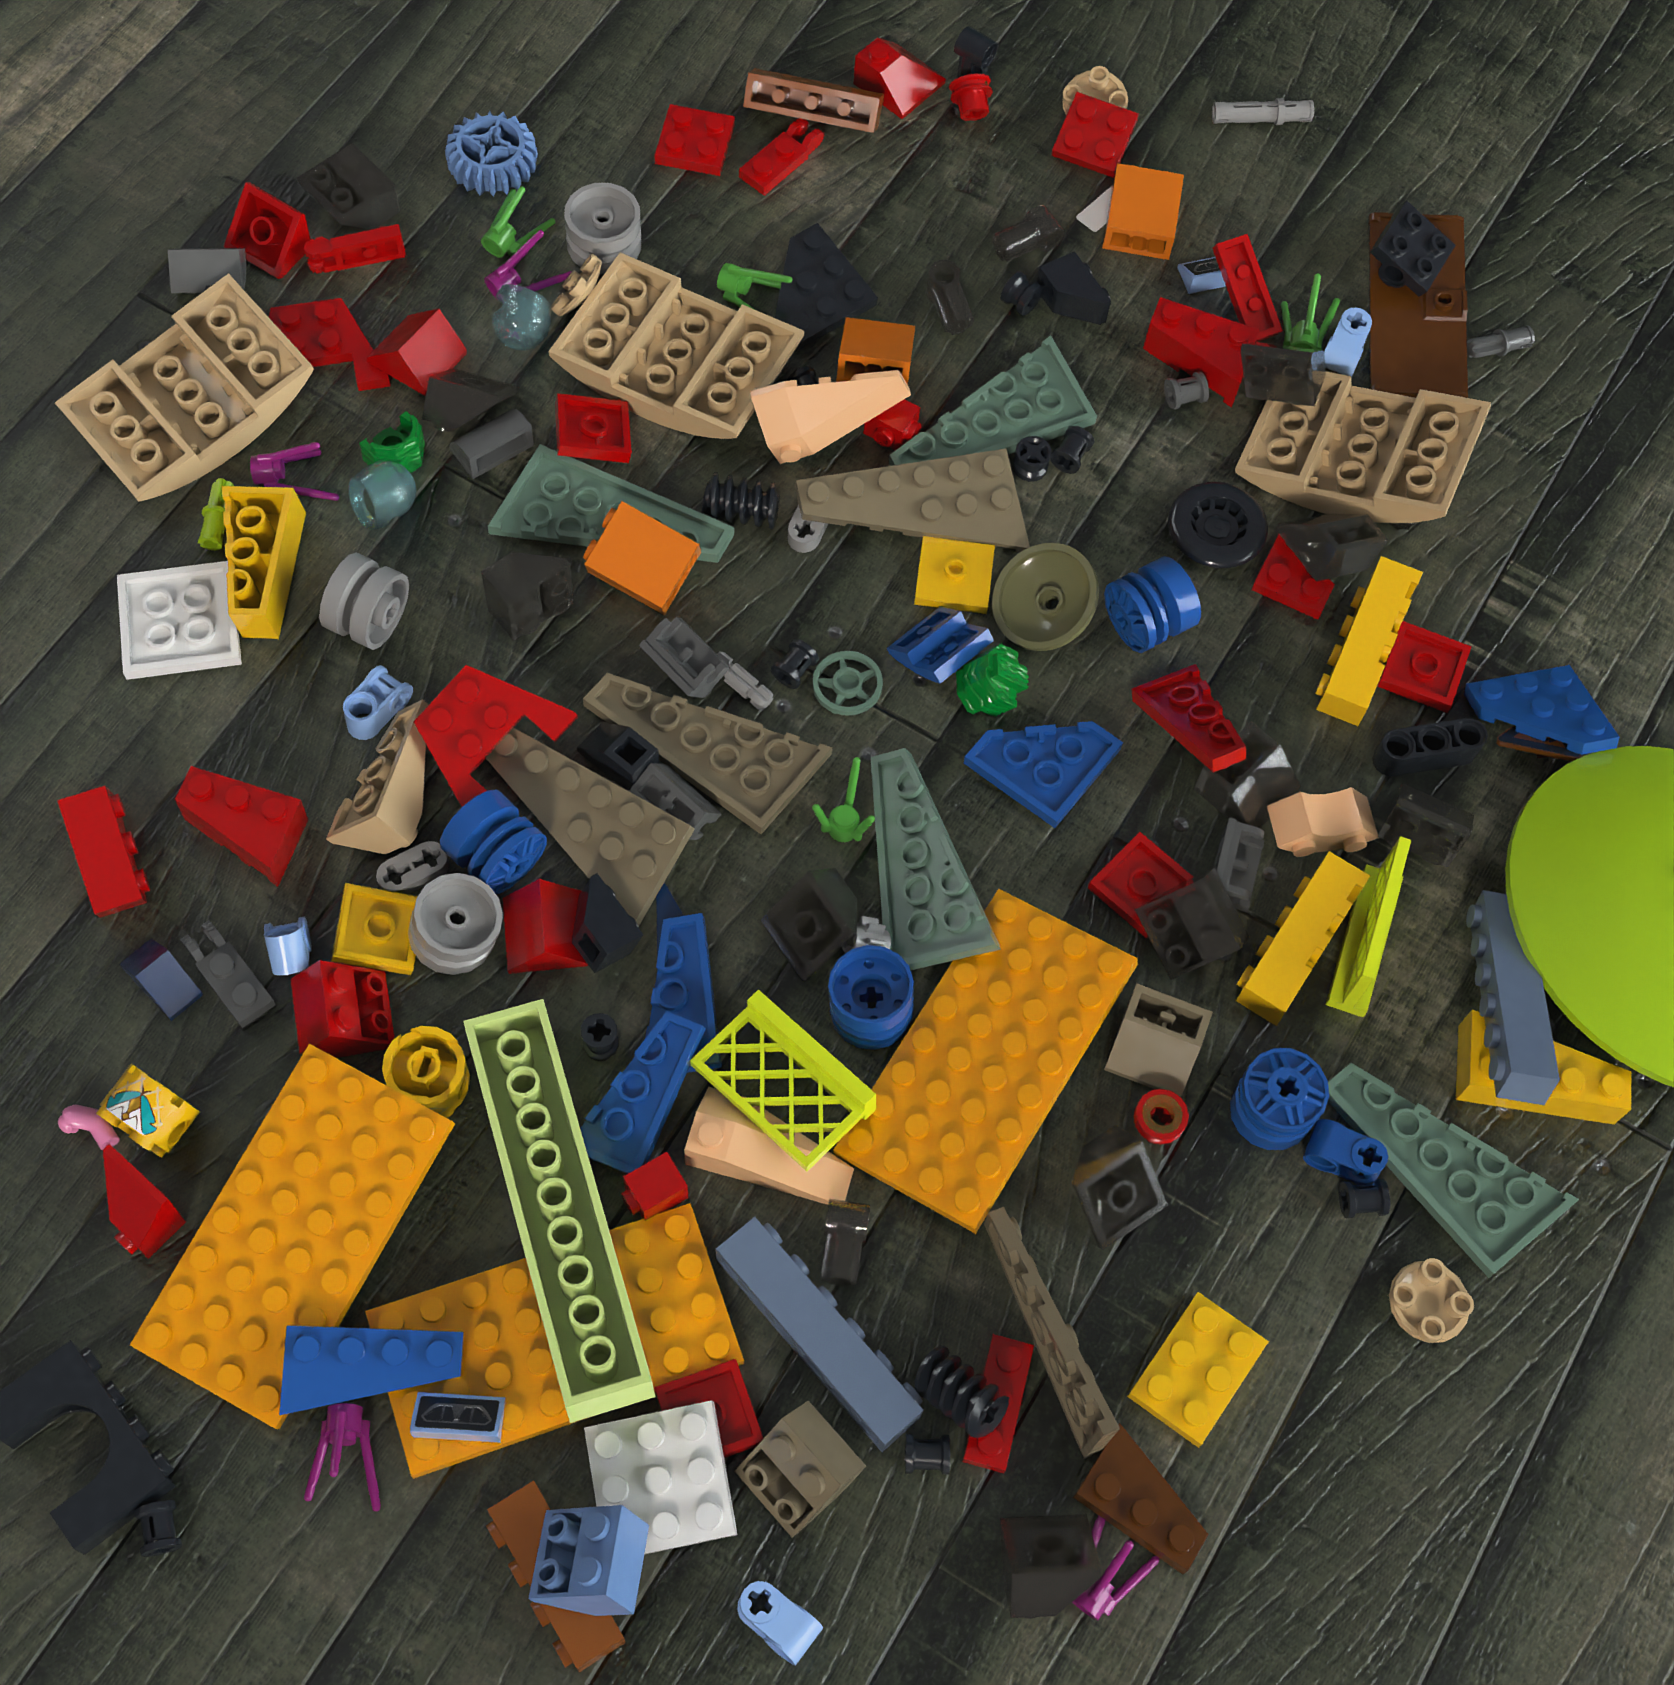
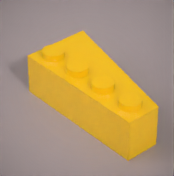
M222 486V497L225 501L223 521L227 537L225 556L228 560V572L226 573L228 614L242 638L279 639L306 511L294 488Z
M1380 557L1366 587L1358 586L1350 606L1356 608L1353 617L1350 615L1346 616L1340 629L1339 635L1345 637L1342 646L1335 644L1327 664L1333 666L1330 675L1323 673L1315 694L1321 696L1316 710L1359 726L1385 667L1383 663L1386 662L1398 635L1396 633L1412 601L1410 598L1419 584L1423 574L1422 571L1386 557Z
M1329 851L1312 879L1305 876L1293 894V896L1299 899L1294 908L1286 905L1274 924L1280 928L1275 938L1267 935L1255 954L1262 958L1257 967L1254 968L1248 965L1236 985L1241 987L1242 991L1236 1002L1277 1026L1370 875Z
M1472 1009L1458 1026L1456 1100L1607 1124H1616L1631 1110V1071L1555 1041L1553 1043L1560 1081L1545 1105L1497 1098L1494 1080L1489 1078L1491 1059L1489 1048H1486L1484 1045V1033L1486 1030L1484 1017L1480 1015V1012Z

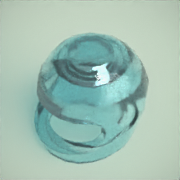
M512 284L502 285L496 297L503 306L493 313L492 324L498 339L511 349L518 351L534 349L548 336L551 326V305L543 296L528 288Z
M376 461L363 468L349 482V497L352 508L358 520L368 530L386 527L393 517H401L407 513L416 499L417 487L413 476L407 468L397 462ZM364 489L367 490L372 500L375 518L371 516L365 505Z

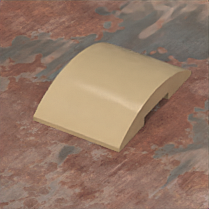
M620 252L548 352L549 356L563 369L606 399L628 401L629 411L640 417L692 435L732 439L737 438L755 411L750 391L773 384L804 337V331L745 305H741L739 310L736 311L681 287V278Z
M229 273L174 313L171 317L176 324L120 366L112 359L55 402L57 407L138 502L155 498L183 487L235 456L282 414L300 392L314 370L310 362Z
M1283 364L1235 467V472L1250 483L1286 501L1337 517L1377 523H1414L1442 518L1446 516L1491 408V402L1420 389L1416 398L1352 386L1351 376Z

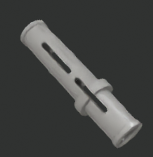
M1276 98L1275 101L1213 102L1212 106L1213 124L1274 122L1275 125H1283L1284 122H1312L1314 117L1313 100L1284 101V98Z

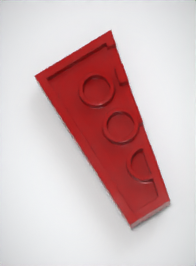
M1196 664L1132 688V701L1212 772L1225 769L1246 759L1245 744L1231 721L1223 716L1222 706L1218 700L1214 701L1211 696V689L1206 680L1202 681L1200 678V670Z

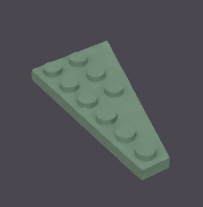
M1050 335L1042 341L1041 346L1031 354L1028 352L1019 358L1018 364L1010 370L999 373L964 399L962 405L952 413L947 412L938 419V423L926 432H920L890 454L889 465H900L999 449H1007V453L1011 454L1016 451L1017 444L1025 437L1037 436L1048 441L1064 435L1069 426L1085 428L1094 425L1097 415Z
M539 444L489 523L488 533L491 535L588 547L593 539L598 541L605 528L602 527V523L611 508L617 510L619 504L623 501L698 543L701 554L697 560L718 563L734 536V527L572 457L558 456L557 451Z
M906 748L870 757L882 925L886 926L885 930L891 936L890 950L898 953L909 965L910 971L1001 950L912 754Z
M1350 1063L1328 1081V1102L1355 1132L1377 1139L1386 1147L1388 1152L1386 1166L1488 1278L1495 1274L1579 1200L1568 1192L1563 1194L1546 1184V1179L1533 1171L1528 1173L1508 1161V1156L1453 1123L1448 1125L1431 1115V1110L1419 1103L1415 1105L1396 1094L1393 1087L1353 1063Z

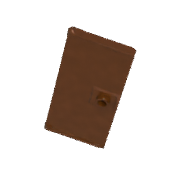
M1373 212L1369 214V315L1372 319L1369 331V389L1414 398L1417 397L1420 389L1468 398L1466 329L1468 309L1467 290L1465 289L1464 217L1458 215L1422 214L1456 246L1429 290L1418 297L1406 285L1400 288H1393L1383 283L1380 279L1378 270L1382 263L1370 251L1394 213Z

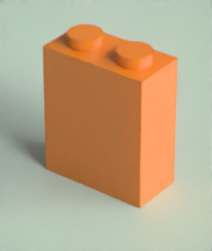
M1117 163L1102 249L1169 260L1175 239L1184 175Z
M846 317L839 351L836 382L850 381L855 374L899 370L908 385L915 326Z
M621 501L617 510L611 508L602 523V527L605 530L599 540L593 539L588 545L583 559L586 560L584 565L588 573L665 616L701 554L700 545Z

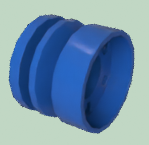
M1163 556L1139 568L1137 574L1131 572L1121 579L1119 578L1109 583L1105 588V605L1116 632L1126 645L1138 653H1143L1155 645L1165 642L1168 635L1174 637L1199 624L1201 605L1197 591L1182 566L1170 557Z
M497 789L488 790L465 804L452 817L440 839V848L458 866L467 868L468 875L475 876L488 884L495 894H500L519 882L535 866L547 845V837L539 829L533 827V823L525 816L519 817V809Z
M873 945L851 949L837 960L830 971L828 984L830 1015L834 1029L844 1041L864 1049L876 1050L891 1046L901 1039L912 1023L914 1008V980L909 965L898 953L886 947ZM875 1002L876 1008H868L867 1003Z
M1274 1048L1261 1053L1248 1066L1243 1077L1234 1088L1230 1100L1231 1119L1238 1132L1255 1146L1266 1150H1285L1297 1145L1309 1133L1324 1113L1329 1099L1328 1080L1320 1065L1305 1053L1291 1048ZM1281 1089L1288 1092L1286 1098L1279 1094Z

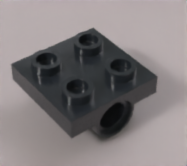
M1406 200L1398 206L1370 253L1382 263L1378 270V275L1383 283L1393 288H1400L1406 285L1420 297L1429 290L1456 245Z

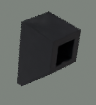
M1075 251L1039 267L1036 283L1043 286L1041 297L1053 313L1098 325L1106 323L1111 305L1110 295L1104 287L1098 284L1092 276L1088 264L1082 262Z
M602 722L577 747V751L627 791L632 788L650 763L659 764V750L629 726Z
M598 873L590 877L578 897L572 935V944L592 971L596 973L630 955L643 936L635 919L628 915L616 899L614 891L604 883Z

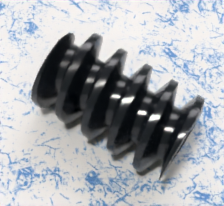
M714 472L706 485L701 513L706 514L710 508L712 518L718 519L725 510L728 522H732L739 513L740 522L744 525L749 522L753 515L756 527H761L767 518L769 528L773 530L778 516L780 494H777L776 485L771 482L767 491L764 492L761 480H757L753 488L748 489L746 477L742 478L737 487L734 486L732 475L729 474L724 484L719 481L718 472Z
M940 1345L934 1348L923 1360L915 1378L916 1392L920 1397L927 1399L933 1407L939 1408L944 1416L952 1418L958 1427L965 1428L971 1437L980 1438L988 1435L999 1425L1006 1414L1009 1397L1002 1396L998 1398L999 1387L992 1383L986 1386V1377L983 1374L974 1375V1369L971 1365L965 1364L961 1366V1358L958 1355L949 1356L950 1352L946 1346Z

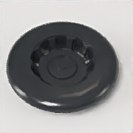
M1204 482L1191 486L1175 499L1169 511L1168 527L1174 543L1190 559L1205 566L1231 568L1243 565L1261 552L1267 540L1268 523L1263 508L1251 494L1229 483Z

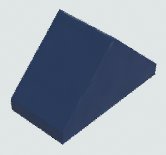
M152 938L119 964L171 1021L203 996L201 990L171 953Z

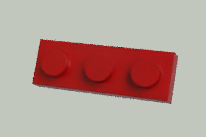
M1248 234L1216 244L1212 249L1239 323L1260 329L1256 342L1280 334L1283 330Z
M995 1334L992 1335L983 1375L987 1379L986 1386L992 1383L999 1387L998 1398L1002 1396L1009 1397V1405L1003 1419L991 1433L980 1438L968 1435L962 1462L1000 1473L1006 1471L1034 1345Z

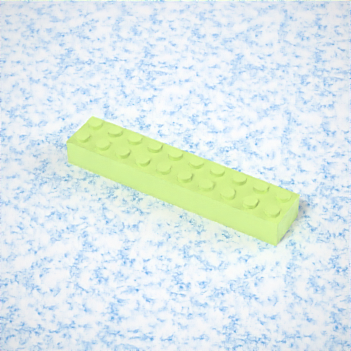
M540 999L463 1021L570 1423L654 1398L655 1393L544 1000Z

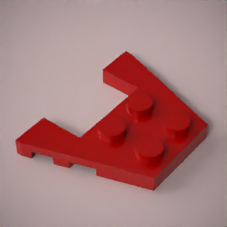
M342 298L270 308L268 317L313 367L353 361L358 391L390 387L388 374L367 362V357L373 349Z
M465 665L414 720V724L461 807H463L474 797L487 791L471 776L472 772L524 716L556 742L578 718V715L572 710Z

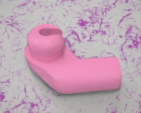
M75 1104L65 1108L63 1114L58 1118V1126L64 1133H76L79 1129L90 1131L101 1150L108 1144L112 1147L115 1146L120 1140L111 1124L96 1114L99 1109Z

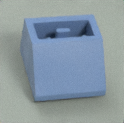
M623 1505L546 1510L528 1599L536 1603L593 1616L634 1614L649 1525Z

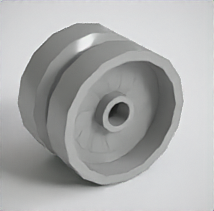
M592 183L579 188L570 195L564 212L567 250L572 260L581 267L585 260L591 254H594L602 260L600 274H605L620 252L632 258H638L641 252L640 206L632 193L624 187L612 183Z
M357 552L348 555L338 565L324 590L319 614L321 626L341 636L350 634L352 641L372 650L381 647L397 627L404 612L409 593L408 577L387 566L379 568L376 561Z
M453 873L437 877L426 884L416 898L408 928L411 950L422 964L435 972L456 975L474 970L485 962L493 950L500 933L503 912L499 898L488 884L475 876Z

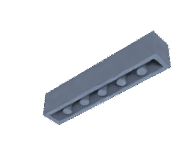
M1483 890L1476 904H1472L1469 907L1466 924L1467 927L1471 928L1472 942L1470 950L1471 955L1476 959L1477 965L1475 984L1480 986L1481 1000L1479 1012L1485 1019L1484 1045L1486 1048H1489L1490 1052L1489 1078L1494 1080L1497 1098L1545 1105L1560 1078L1542 976L1526 958L1518 941L1509 912L1507 894Z
M753 1217L716 1248V1260L878 1449L883 1452L921 1418L923 1409L920 1407V1404L923 1402L921 1397L909 1383L905 1382L901 1385L891 1372L894 1370V1367L880 1350L877 1349L873 1353L865 1344L863 1339L866 1336L860 1326L852 1318L849 1317L845 1320L835 1309L838 1304L832 1294L824 1286L821 1285L817 1288L807 1277L810 1271L805 1263L796 1254L789 1256L779 1245L782 1243V1239L777 1231L769 1223L766 1222L762 1225L756 1217Z

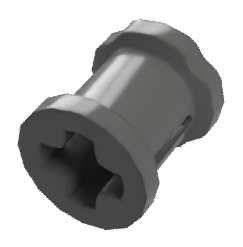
M1202 371L1194 372L1192 377L1179 380L1168 378L1164 382L1165 398L1167 404L1172 409H1178L1181 404L1196 400L1199 403L1207 402L1209 398L1208 382Z

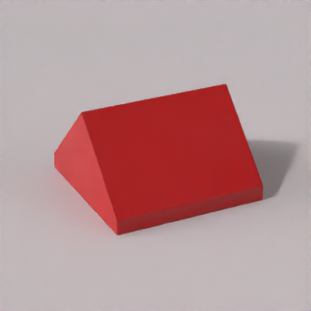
M245 182L223 247L245 248L246 260L277 279H282L305 255L303 245L308 240H311L305 214L252 183Z
M438 308L408 315L367 357V362L420 394L427 396L467 354V349Z
M538 879L503 898L508 974L588 966L572 944L580 890Z

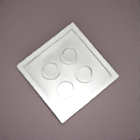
M228 561L117 575L122 665L126 680L242 665L239 631L228 614L226 578Z
M711 1400L584 1427L596 1506L623 1505L649 1525L644 1555L738 1535L714 1401Z

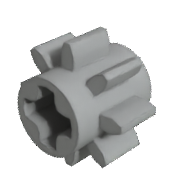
M861 916L859 923L852 922L845 928L842 936L843 951L847 953L851 949L866 945L882 946L890 949V933L885 930V925L879 924L877 918Z

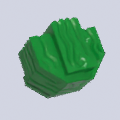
M407 411L399 416L401 424L396 430L392 427L386 428L372 439V443L369 444L367 438L359 443L362 449L363 461L378 475L399 476L401 478L407 473L411 474L423 464L425 442L422 426L418 423V419Z
M999 644L975 656L956 671L957 695L967 712L975 714L982 711L997 717L1001 713L1017 707V700H1015L1017 693L1029 687L1027 685L1029 683V680H1027L1029 678L1027 674L1028 669L1018 663V651Z

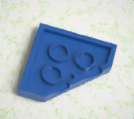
M1570 665L1466 684L1464 696L1481 720L1494 724L1496 719L1513 724L1516 726V732L1544 742L1547 737L1567 743V750L1581 755L1617 748L1619 735Z
M1093 721L1077 722V726L1056 728L1055 724L1025 727L1024 731L1003 732V729L987 730L966 754L963 763L1053 828H1056L1121 750L1123 742Z

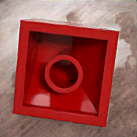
M878 37L855 55L853 84L862 90L884 94L882 105L901 119L917 108L943 86L946 78L899 44Z
M108 1144L103 1149L109 1220L119 1231L114 1236V1239L131 1255L139 1250L149 1259L186 1221L162 1192L115 1148Z

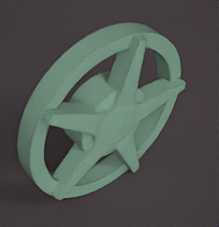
M840 651L833 653L818 664L813 674L815 697L824 708L833 714L856 715L863 713L876 704L882 693L883 678L879 667L871 658L859 652ZM845 660L859 661L868 666L870 670L860 673L854 668L847 667ZM839 661L840 669L834 674L833 678H819L822 671L828 665ZM875 675L877 687L870 698L862 690V686L865 681ZM819 686L834 690L837 694L835 703L830 702L824 697ZM854 697L863 702L853 707L841 706L845 699Z

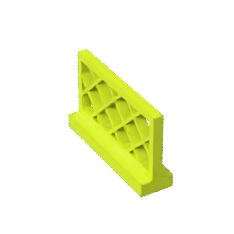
M1400 836L1380 868L1368 864L1364 867L1363 871L1369 874L1370 877L1354 901L1325 1005L1360 1017L1366 1015L1404 877L1402 874L1411 844L1410 839Z
M757 990L747 1000L748 1006L690 1060V1064L805 1171H808L862 1118L866 1120L876 1110V1093L760 990ZM749 1022L760 1032V1043L736 1044V1033ZM765 1037L772 1043H765ZM731 1038V1044H725ZM760 1052V1070L736 1071V1053ZM765 1052H783L789 1057V1070H765ZM714 1053H731V1071H713L705 1062ZM794 1063L801 1069H794ZM789 1078V1097H765V1079ZM794 1078H812L818 1083V1096H794ZM760 1079V1097L742 1098L736 1092V1080ZM723 1080H731V1087ZM823 1089L831 1096H823ZM841 1104L850 1112L841 1123H823V1105ZM789 1105V1124H771L765 1119V1106ZM794 1105H818L819 1123L794 1124ZM752 1106H760V1113ZM819 1132V1145L807 1156L794 1145V1133ZM824 1132H831V1133L824 1139ZM781 1133H789V1140Z

